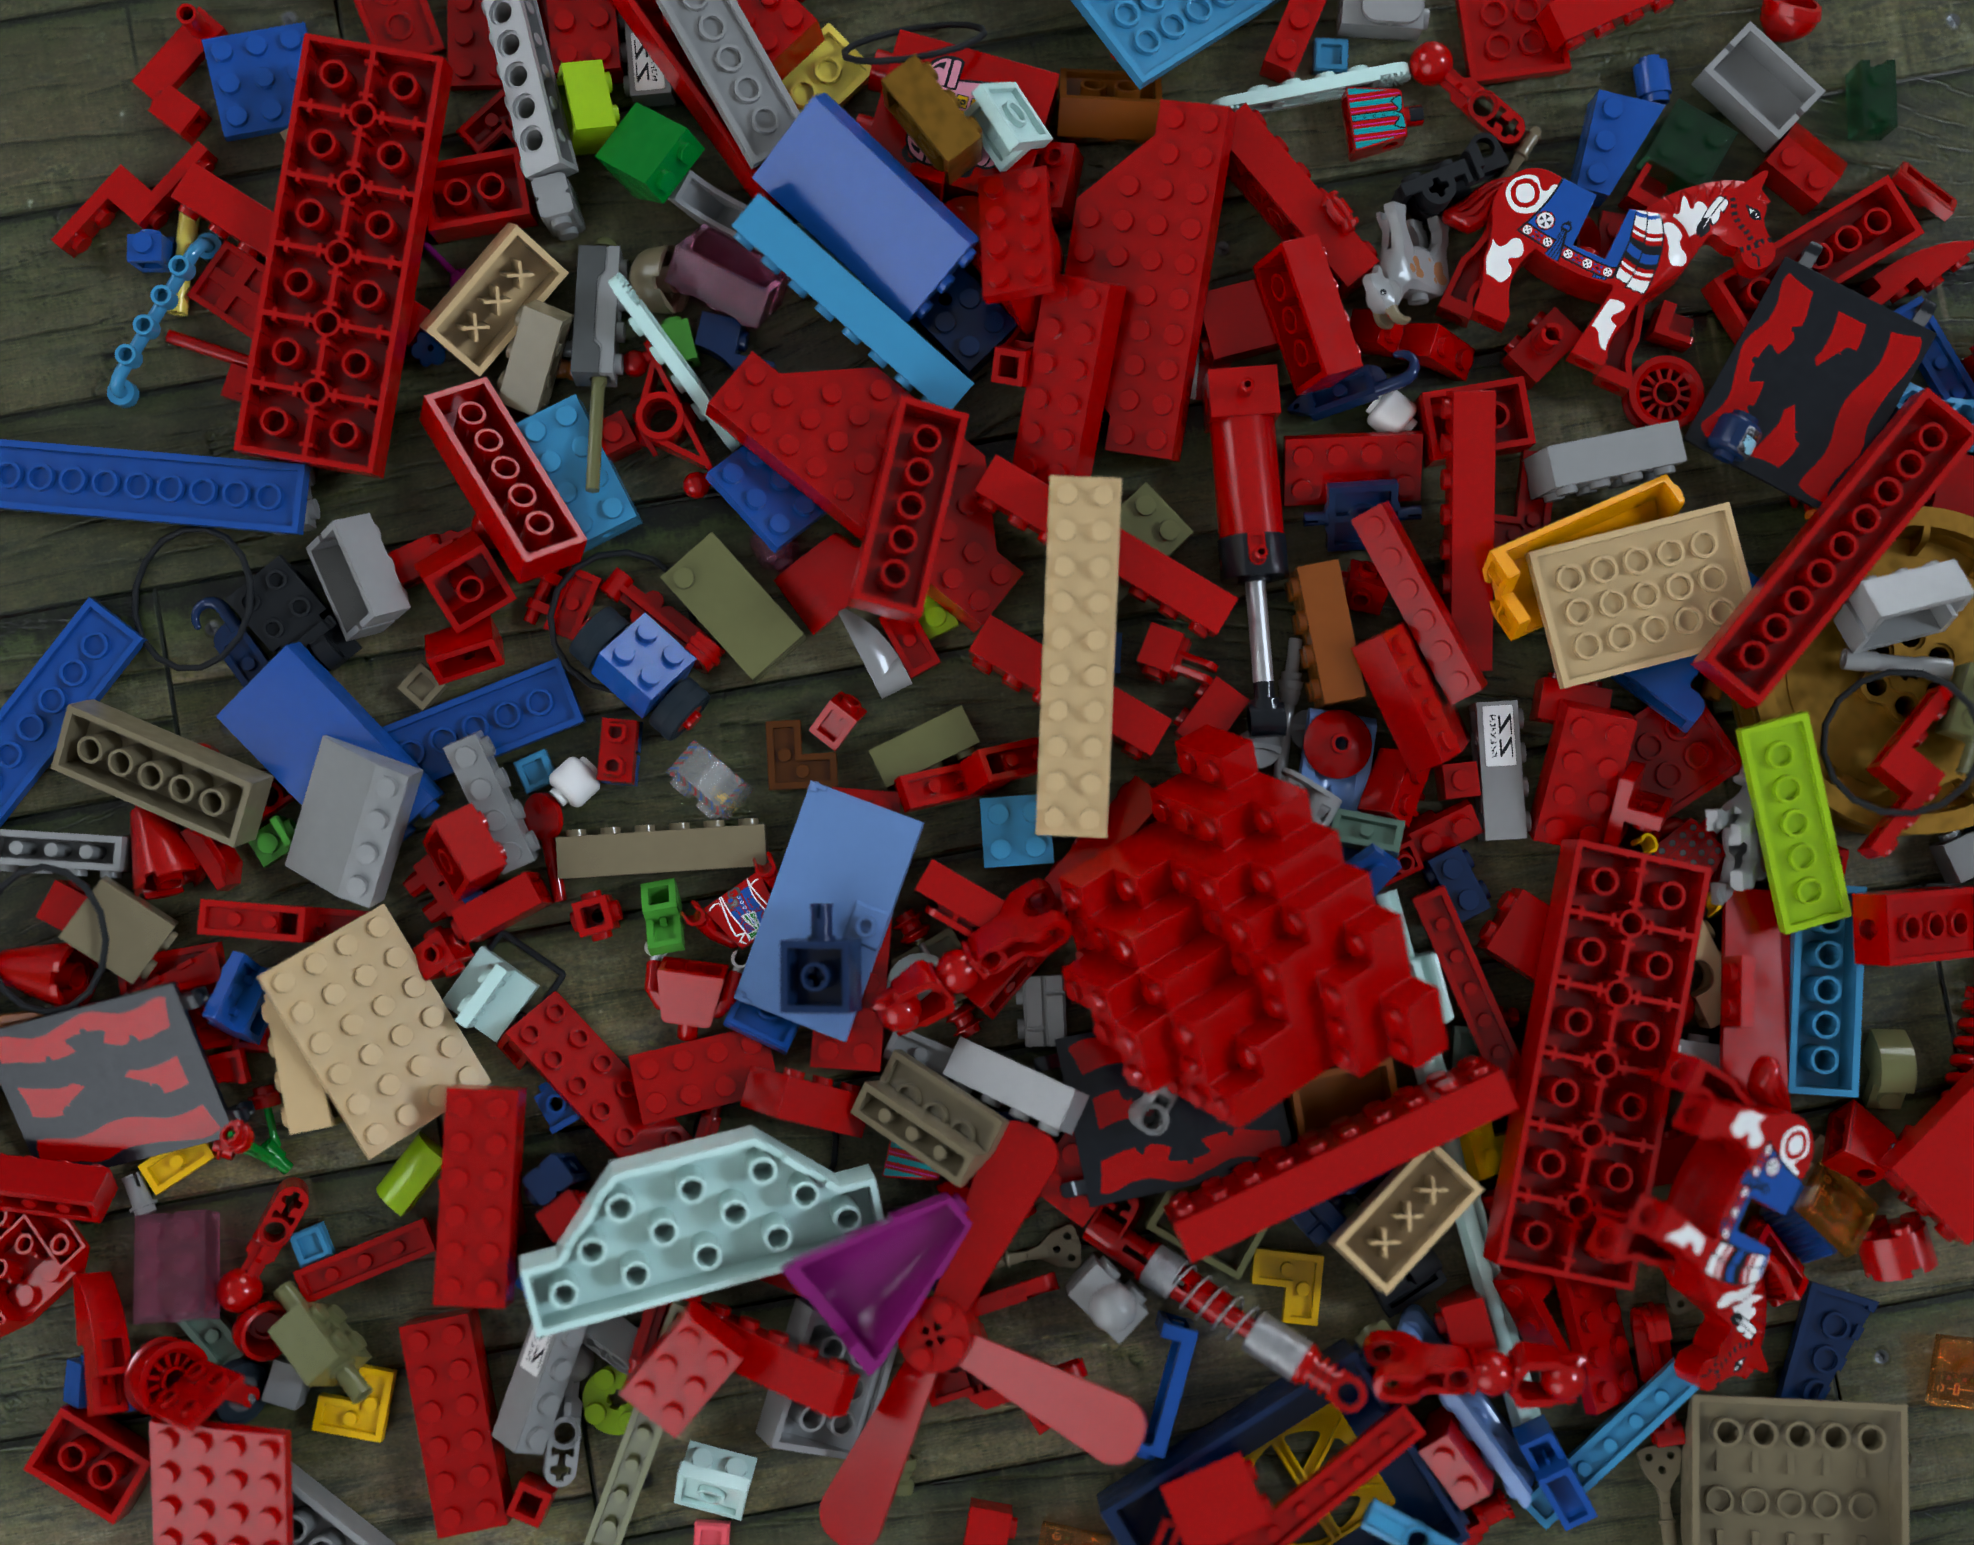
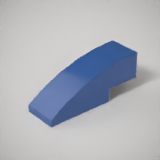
M1544 1414L1513 1428L1512 1431L1520 1450L1534 1472L1537 1482L1565 1531L1598 1517Z

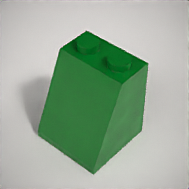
M636 102L595 157L632 196L664 204L705 148L686 127Z

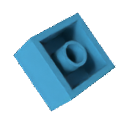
M1037 794L980 798L984 869L1054 863L1052 836L1035 835Z

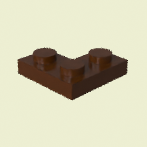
M801 720L766 721L769 791L808 789L810 781H817L831 788L839 787L837 752L803 754Z

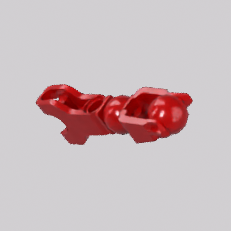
M1038 878L1028 881L1008 895L1000 913L974 931L967 941L961 942L963 949L945 952L938 960L937 966L932 962L927 963L924 960H917L891 981L890 987L876 996L871 1002L872 1009L878 1010V1018L883 1026L892 1032H897L898 1036L906 1035L918 1027H927L953 1013L955 1010L953 1002L956 1000L953 993H963L971 990L978 982L979 976L986 980L988 975H994L1004 970L1024 956H1047L1066 943L1072 936V926L1068 918L1062 913L1054 910L1049 911L1055 904V894L1051 885L1047 881ZM1042 893L1039 898L1031 901L1033 896ZM1059 927L1056 931L1049 932L1052 928ZM927 989H931L932 991L920 1001L917 995Z
M1391 1330L1370 1332L1363 1342V1351L1367 1362L1371 1366L1377 1367L1372 1379L1375 1394L1379 1399L1386 1402L1411 1404L1420 1400L1426 1394L1463 1395L1469 1392L1471 1395H1475L1477 1389L1480 1393L1489 1396L1501 1395L1507 1391L1509 1397L1513 1398L1514 1404L1518 1408H1547L1554 1404L1571 1405L1577 1403L1576 1397L1582 1393L1586 1386V1371L1582 1366L1587 1360L1585 1354L1579 1351H1558L1551 1345L1520 1341L1514 1344L1512 1350H1508L1507 1356L1503 1352L1493 1349L1484 1350L1475 1355L1473 1348H1468L1467 1351L1458 1346L1425 1343L1406 1332ZM1385 1345L1388 1346L1391 1349V1351L1378 1352L1374 1351L1375 1347ZM1529 1371H1540V1382L1523 1379ZM1390 1380L1398 1381L1393 1386H1384Z

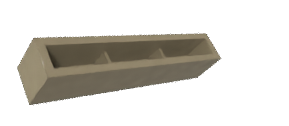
M759 818L738 819V826H724V820L703 821L704 828L690 829V822L670 823L669 830L656 831L655 825L634 826L635 832L621 833V827L600 828L599 835H587L586 829L565 830L566 837H556L558 879L754 867L753 858L756 859L759 865H765L769 862L766 852H769L768 826L766 824H759Z

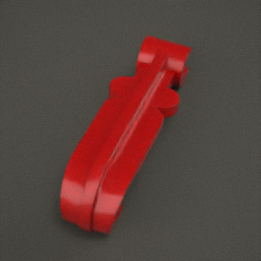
M618 567L600 587L601 591L616 603L621 601L632 610L630 613L632 623L644 613L650 616L697 658L693 668L699 672L708 674L714 666L717 667L721 663L720 658L726 650L672 606L663 607L664 598L660 592L652 590L646 594L633 585L635 581Z
M1645 1302L1642 1306L1634 1307L1630 1311V1326L1639 1379L1644 1383L1673 1358L1670 1344L1672 1333L1664 1303L1654 1304L1653 1302ZM1675 1412L1650 1434L1652 1444H1656L1657 1448L1685 1444L1684 1429L1681 1422L1676 1420Z

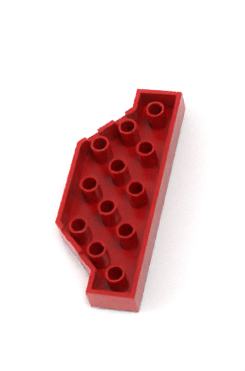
M1161 99L1155 135L1076 199L1065 274L1127 286L1104 405L1110 414L1105 450L1180 462L1237 116L1230 106Z
M752 351L708 402L705 414L862 541L894 407L901 395L910 398L914 397L878 367L779 373ZM964 439L927 595L975 633L1024 573L997 552L993 515L991 512L980 507L977 504L978 498L974 496V490L987 470L985 455Z

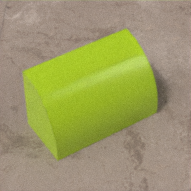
M420 1131L376 1187L377 1194L398 1215L403 1216L409 1213L440 1174L443 1148Z

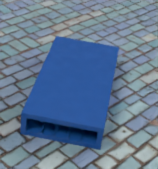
M827 93L815 95L811 98L752 177L906 323L916 317L921 320L934 306V303L930 300L938 291L943 294L953 284L956 278L952 274L959 265L965 268L977 254L974 247L979 243L980 238Z
M301 642L286 645L216 715L228 730L301 805H303L323 735H328L420 768ZM424 771L402 842L416 831L413 824L420 817L426 820L440 807L437 801L445 794Z

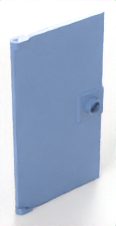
M810 781L733 998L840 1041L847 1042L857 1012L850 1014L780 1013V941L791 938H808L811 935L810 904L833 903V935L836 938L861 939V994L863 997L924 822L838 791L817 781ZM819 970L817 976L825 980V974Z

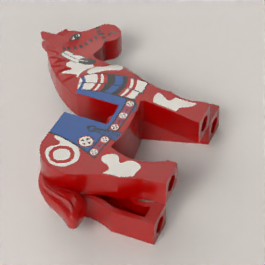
M1541 168L1524 169L1510 177L1498 178L1478 187L1461 202L1445 209L1441 215V220L1444 224L1465 234L1475 232L1484 225L1485 227L1484 233L1468 253L1461 257L1438 304L1435 315L1463 328L1467 327L1471 319L1502 333L1510 316L1509 289L1511 280L1519 269L1524 267L1535 277L1561 292L1602 305L1571 350L1566 362L1593 373V385L1624 398L1634 381L1632 357L1640 340L1645 306L1678 280L1702 246L1709 245L1719 254L1731 257L1737 273L1747 279H1753L1762 275L1773 262L1776 249L1764 223L1767 206L1771 201L1762 190L1768 176V171H1762L1746 182L1721 180L1688 187L1665 196L1645 210L1629 209L1605 258L1600 257L1599 253L1590 247H1576L1573 245L1597 196L1596 194L1551 171ZM1477 296V299H1476V302H1475V305H1474V308H1473V299Z
M1673 1050L1659 1081L1660 1084L1685 1094L1671 1126L1699 1138L1685 1158L1671 1187L1666 1203L1641 1193L1630 1218L1599 1215L1585 1249L1616 1264L1629 1260H1638L1649 1266H1659L1670 1285L1703 1312L1704 1320L1694 1335L1693 1343L1684 1347L1678 1353L1674 1362V1369L1677 1377L1705 1391H1711L1730 1376L1735 1375L1746 1380L1754 1369L1763 1373L1768 1372V1366L1761 1347L1767 1317V1295L1763 1272L1771 1249L1737 1231V1227L1748 1202L1786 1215L1811 1164L1814 1141L1811 1129L1806 1121L1800 1116L1791 1113L1789 1091L1783 1080L1779 1062L1776 1059L1763 1055L1754 1062L1746 1081L1748 1092L1754 1099L1752 1100L1742 1092L1736 1080L1700 1058Z

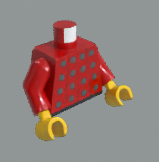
M1675 816L1666 819L1660 831L1643 832L1641 836L1630 841L1631 846L1641 845L1642 849L1639 851L1641 853L1712 868L1710 883L1719 882L1724 863L1723 858L1726 854L1723 846L1715 838L1723 829L1708 831L1706 818L1699 824L1693 818L1680 819ZM1710 883L1705 904L1708 909V918L1722 908V905L1711 903Z

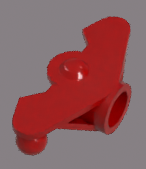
M644 341L643 344L646 351H628L624 355L623 364L625 374L630 377H640L648 369L640 402L636 407V413L632 414L636 423L634 434L641 446L647 447L653 457L658 455L656 446L702 469L711 470L714 466L695 426L697 415L689 402L682 401L665 368L651 354L649 350L652 346L650 341ZM659 376L667 392H655ZM666 410L677 415L674 426L668 431L661 433L652 431V419L658 412ZM688 434L700 456L679 446L686 440ZM692 472L683 480V490L687 496L698 499L708 493L711 484L705 478L707 472L704 474Z

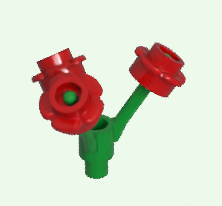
M274 1084L253 1088L254 1095L249 1096L247 1100L253 1102L256 1110L264 1109L270 1138L261 1145L254 1143V1132L249 1124L244 1123L241 1119H235L222 1128L219 1140L213 1142L212 1151L217 1153L216 1159L219 1161L222 1158L232 1161L236 1154L249 1155L263 1161L270 1168H277L284 1175L291 1170L293 1163L285 1157L286 1152L280 1147L281 1141L277 1134L272 1110L273 1106L282 1104L281 1093L275 1090Z

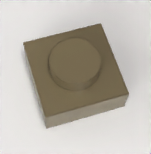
M420 662L397 689L424 711L429 709L449 686L447 684L439 685L432 671Z

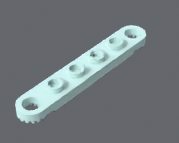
M1395 62L1367 68V65H1357L1348 69L1345 73L1334 75V72L1327 71L1316 75L1314 79L1301 81L1300 78H1292L1282 82L1279 86L1269 88L1268 85H1257L1250 88L1248 92L1221 97L1214 100L1211 104L1230 106L1235 112L1246 103L1251 110L1256 109L1263 114L1339 99L1347 87L1392 88V84H1394V87H1397V83L1402 85L1404 82H1408L1411 79V74L1407 62Z
M620 272L610 278L608 283L611 289L631 315V318L628 319L629 324L639 337L645 334L653 345L649 350L655 360L661 366L664 363L667 364L673 373L670 379L681 394L684 392L689 394L694 401L691 407L697 417L702 422L707 419L732 452L739 448L742 444L705 414L708 402L713 398L642 299H639L634 289L630 290L633 287L631 285L627 286L629 284L628 280Z

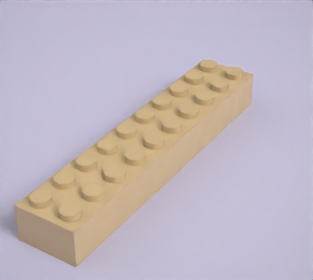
M1050 476L1035 835L1107 838L1122 478Z

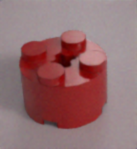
M1917 1211L1901 1214L1900 1218L1887 1219L1886 1215H1875L1865 1219L1866 1226L1854 1231V1240L1867 1278L1872 1275L1873 1280L1878 1282L1905 1280L1913 1278L1912 1270L1923 1267L1925 1274L1938 1266L1939 1262L1929 1229L1922 1215Z

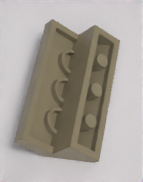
M902 1049L893 1051L880 1080L864 1083L850 1112L958 1187H963L991 1157L1010 1122Z

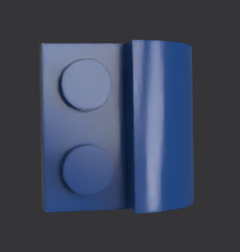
M233 950L228 961L222 967L221 976L213 993L206 1002L203 1016L209 1019L207 1024L230 1036L259 1045L269 1023L264 1021L262 1015V1003L265 1002L264 995L266 993L256 977L270 968L262 967L245 953Z

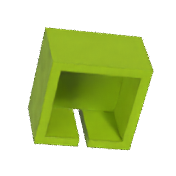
M602 59L561 63L556 80L574 154L597 153L620 124L618 106L616 104L612 105L610 97L613 89L611 75L609 72L604 71Z

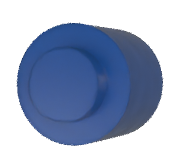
M1657 54L1640 58L1638 60L1639 63L1632 68L1637 98L1667 105L1670 102L1669 95L1672 94L1667 60L1659 58Z

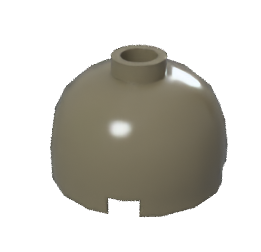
M656 245L648 247L636 256L627 276L628 286L631 285L633 287L630 290L634 289L639 299H642L650 312L674 314L685 309L689 301L690 281L684 283L683 270H689L683 252L676 245Z

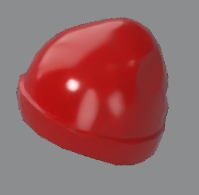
M1762 0L1763 5L1760 8V22L1764 34L1776 43L1792 42L1807 36L1822 19V7L1815 0Z
M266 1301L254 1305L244 1311L235 1321L232 1328L233 1342L238 1350L248 1358L265 1362L273 1360L283 1353L267 1332L287 1313L279 1301Z

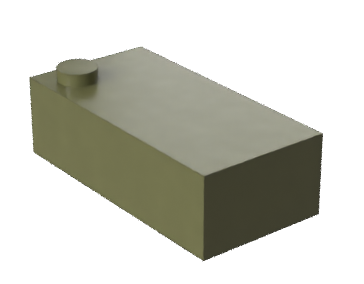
M713 532L709 533L660 577L756 684L807 639L800 628Z

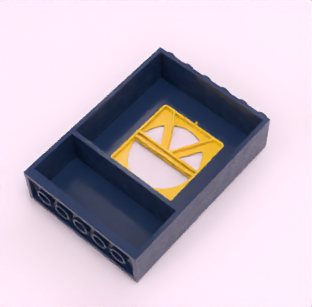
M1342 1338L1320 1352L1323 1354V1360L1327 1357L1331 1359L1330 1365L1336 1362L1339 1364L1338 1370L1345 1368L1349 1372L1360 1376L1366 1382L1369 1397L1366 1404L1360 1410L1353 1413H1344L1324 1399L1325 1393H1322L1321 1396L1316 1394L1318 1390L1316 1387L1313 1391L1310 1390V1383L1307 1382L1305 1386L1301 1383L1293 1384L1288 1379H1285V1377H1281L1167 1449L1164 1458L1154 1457V1460L1146 1462L1096 1494L1100 1514L1119 1545H1151L1162 1516L1173 1519L1160 1486L1238 1452L1241 1453L1243 1460L1250 1458L1253 1465H1255L1260 1455L1272 1445L1296 1486H1298L1320 1468L1334 1439L1338 1438L1348 1445L1395 1406L1394 1403L1389 1406V1402L1383 1401L1376 1396L1372 1385L1374 1374H1369L1374 1367L1367 1362L1363 1350L1359 1348L1357 1343L1351 1346L1345 1338ZM1344 1383L1340 1388V1396L1347 1403H1355L1359 1398V1391L1354 1384ZM1301 1431L1320 1432V1437L1302 1469L1287 1445L1285 1436ZM1416 1441L1350 1495L1359 1496L1360 1501L1351 1518L1342 1527H1338L1331 1514L1328 1513L1319 1521L1327 1537L1313 1542H1293L1290 1545H1392L1360 1527L1363 1514L1373 1497L1413 1519L1422 1521L1427 1527L1459 1544L1471 1538L1464 1527L1470 1522L1450 1495L1445 1496L1448 1494L1447 1490L1418 1453L1420 1442ZM1168 1527L1161 1545L1168 1544L1174 1530L1173 1528ZM1421 1531L1411 1533L1408 1537V1545H1422L1425 1541V1533ZM1181 1537L1179 1538L1177 1545H1182L1183 1542Z

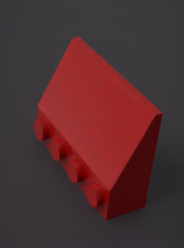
M1405 620L1351 648L1411 775L1443 764L1464 750L1471 741V737L1455 704L1450 705Z

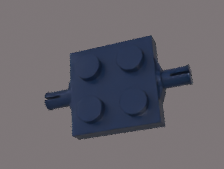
M1397 479L1327 483V502L1322 512H1303V526L1324 525L1328 552L1363 550L1366 548L1351 522L1353 518L1386 501L1390 502L1400 522L1403 520H1421L1422 508L1421 505L1400 506Z

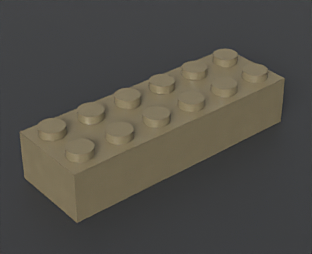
M95 699L67 705L51 769L233 848L256 840L274 778L273 775Z

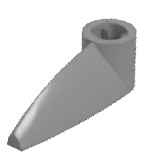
M846 608L838 611L882 699L913 684L898 654L875 627Z

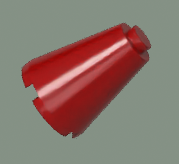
M136 805L130 812L132 882L135 896L139 897L140 893H143L145 899H161L184 892L183 885L192 881L194 887L200 884L206 878V872L180 832L182 831L177 823Z
M66 942L10 948L0 952V977L4 984L55 1007L69 1004L86 991L93 979L94 968L98 969L99 967L98 962ZM96 988L94 989L93 993L79 1005L87 1004L92 998Z

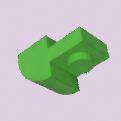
M675 878L640 884L642 913L646 920L647 946L650 956L685 950L683 931L685 929V920L681 915L683 908Z

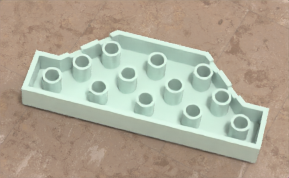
M752 1125L612 1160L599 1177L557 1244L553 1247L519 1255L520 1274L536 1338L783 1272L781 1266L790 1261L794 1256L841 1238L847 1232L882 1220L884 1215L876 1178L869 1164L834 1173Z

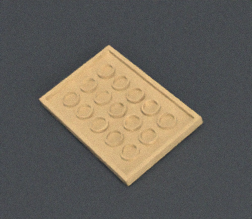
M1730 502L1578 539L1525 554L1560 689L1699 654L1752 589Z
M381 904L256 977L367 1159H372L445 1112L446 1087L455 1084L488 1085L492 1082L431 980H424L418 969L416 955L385 904Z

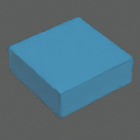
M1314 38L1312 75H1318L1327 71L1334 72V75L1347 72L1348 39Z
M542 749L513 762L526 794L534 793L551 785L549 775L555 770V767L547 749Z
M324 1221L293 1233L289 1239L300 1268L336 1254Z

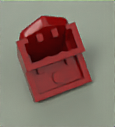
M1759 1213L1752 1216L1743 1234L1771 1249L1763 1272L1767 1302L1800 1300L1809 1282L1803 1273L1805 1267L1796 1257L1795 1253L1788 1249L1782 1237H1778V1233L1773 1231V1227L1764 1221V1216H1760Z

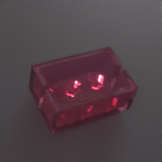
M702 224L691 233V236L686 237L676 245L665 282L674 286L678 292L692 295L705 302L709 308L723 311L736 318L740 324L757 329L769 315L771 316L782 305L788 289L787 284L791 278L783 271L776 275L760 261L765 256L764 254L754 249L750 252L735 239L706 224Z
M203 1209L174 1212V1214L136 1215L133 1324L159 1325L181 1323V1321L192 1322L220 1319V1304L216 1295L217 1285L220 1280V1212Z

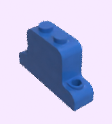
M1697 655L1610 677L1684 733L1691 729L1705 709L1703 697L1691 688V683L1700 673L1691 665V662Z

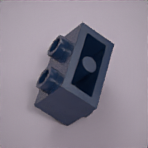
M1456 845L1422 862L1425 868L1421 872L1425 882L1430 889L1442 884L1445 885L1461 923L1491 908L1488 899L1491 898L1490 892L1482 880L1478 881L1472 871L1475 864L1466 849L1461 850L1460 846Z

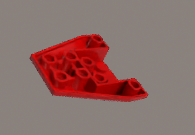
M0 1210V1338L33 1323L73 1285L74 1274L85 1273L90 1245L71 1219Z

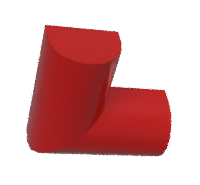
M504 87L456 130L459 138L474 154L490 152L505 137L518 147L512 136L513 124L510 112L504 103V97L506 96Z

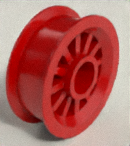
M1663 355L1651 358L1632 372L1634 381L1624 398L1621 397L1623 411L1627 419L1636 428L1678 420L1681 429L1695 418L1703 404L1704 386L1699 373L1690 363L1679 357ZM1657 389H1662L1668 394V403L1659 400L1656 393Z
M161 1336L148 1341L135 1352L126 1368L124 1391L128 1402L140 1413L150 1415L147 1409L157 1400L158 1396L163 1391L169 1389L184 1375L186 1369L200 1358L208 1361L207 1355L198 1345L172 1336ZM170 1373L169 1379H168L167 1382L165 1383L166 1378H167L168 1374Z

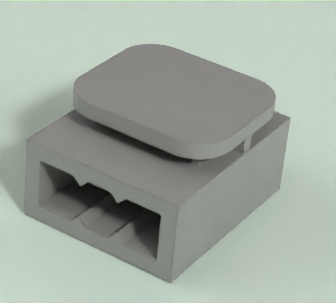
M1338 0L1336 36L1417 42L1422 30H1427L1430 10L1424 8L1425 0Z

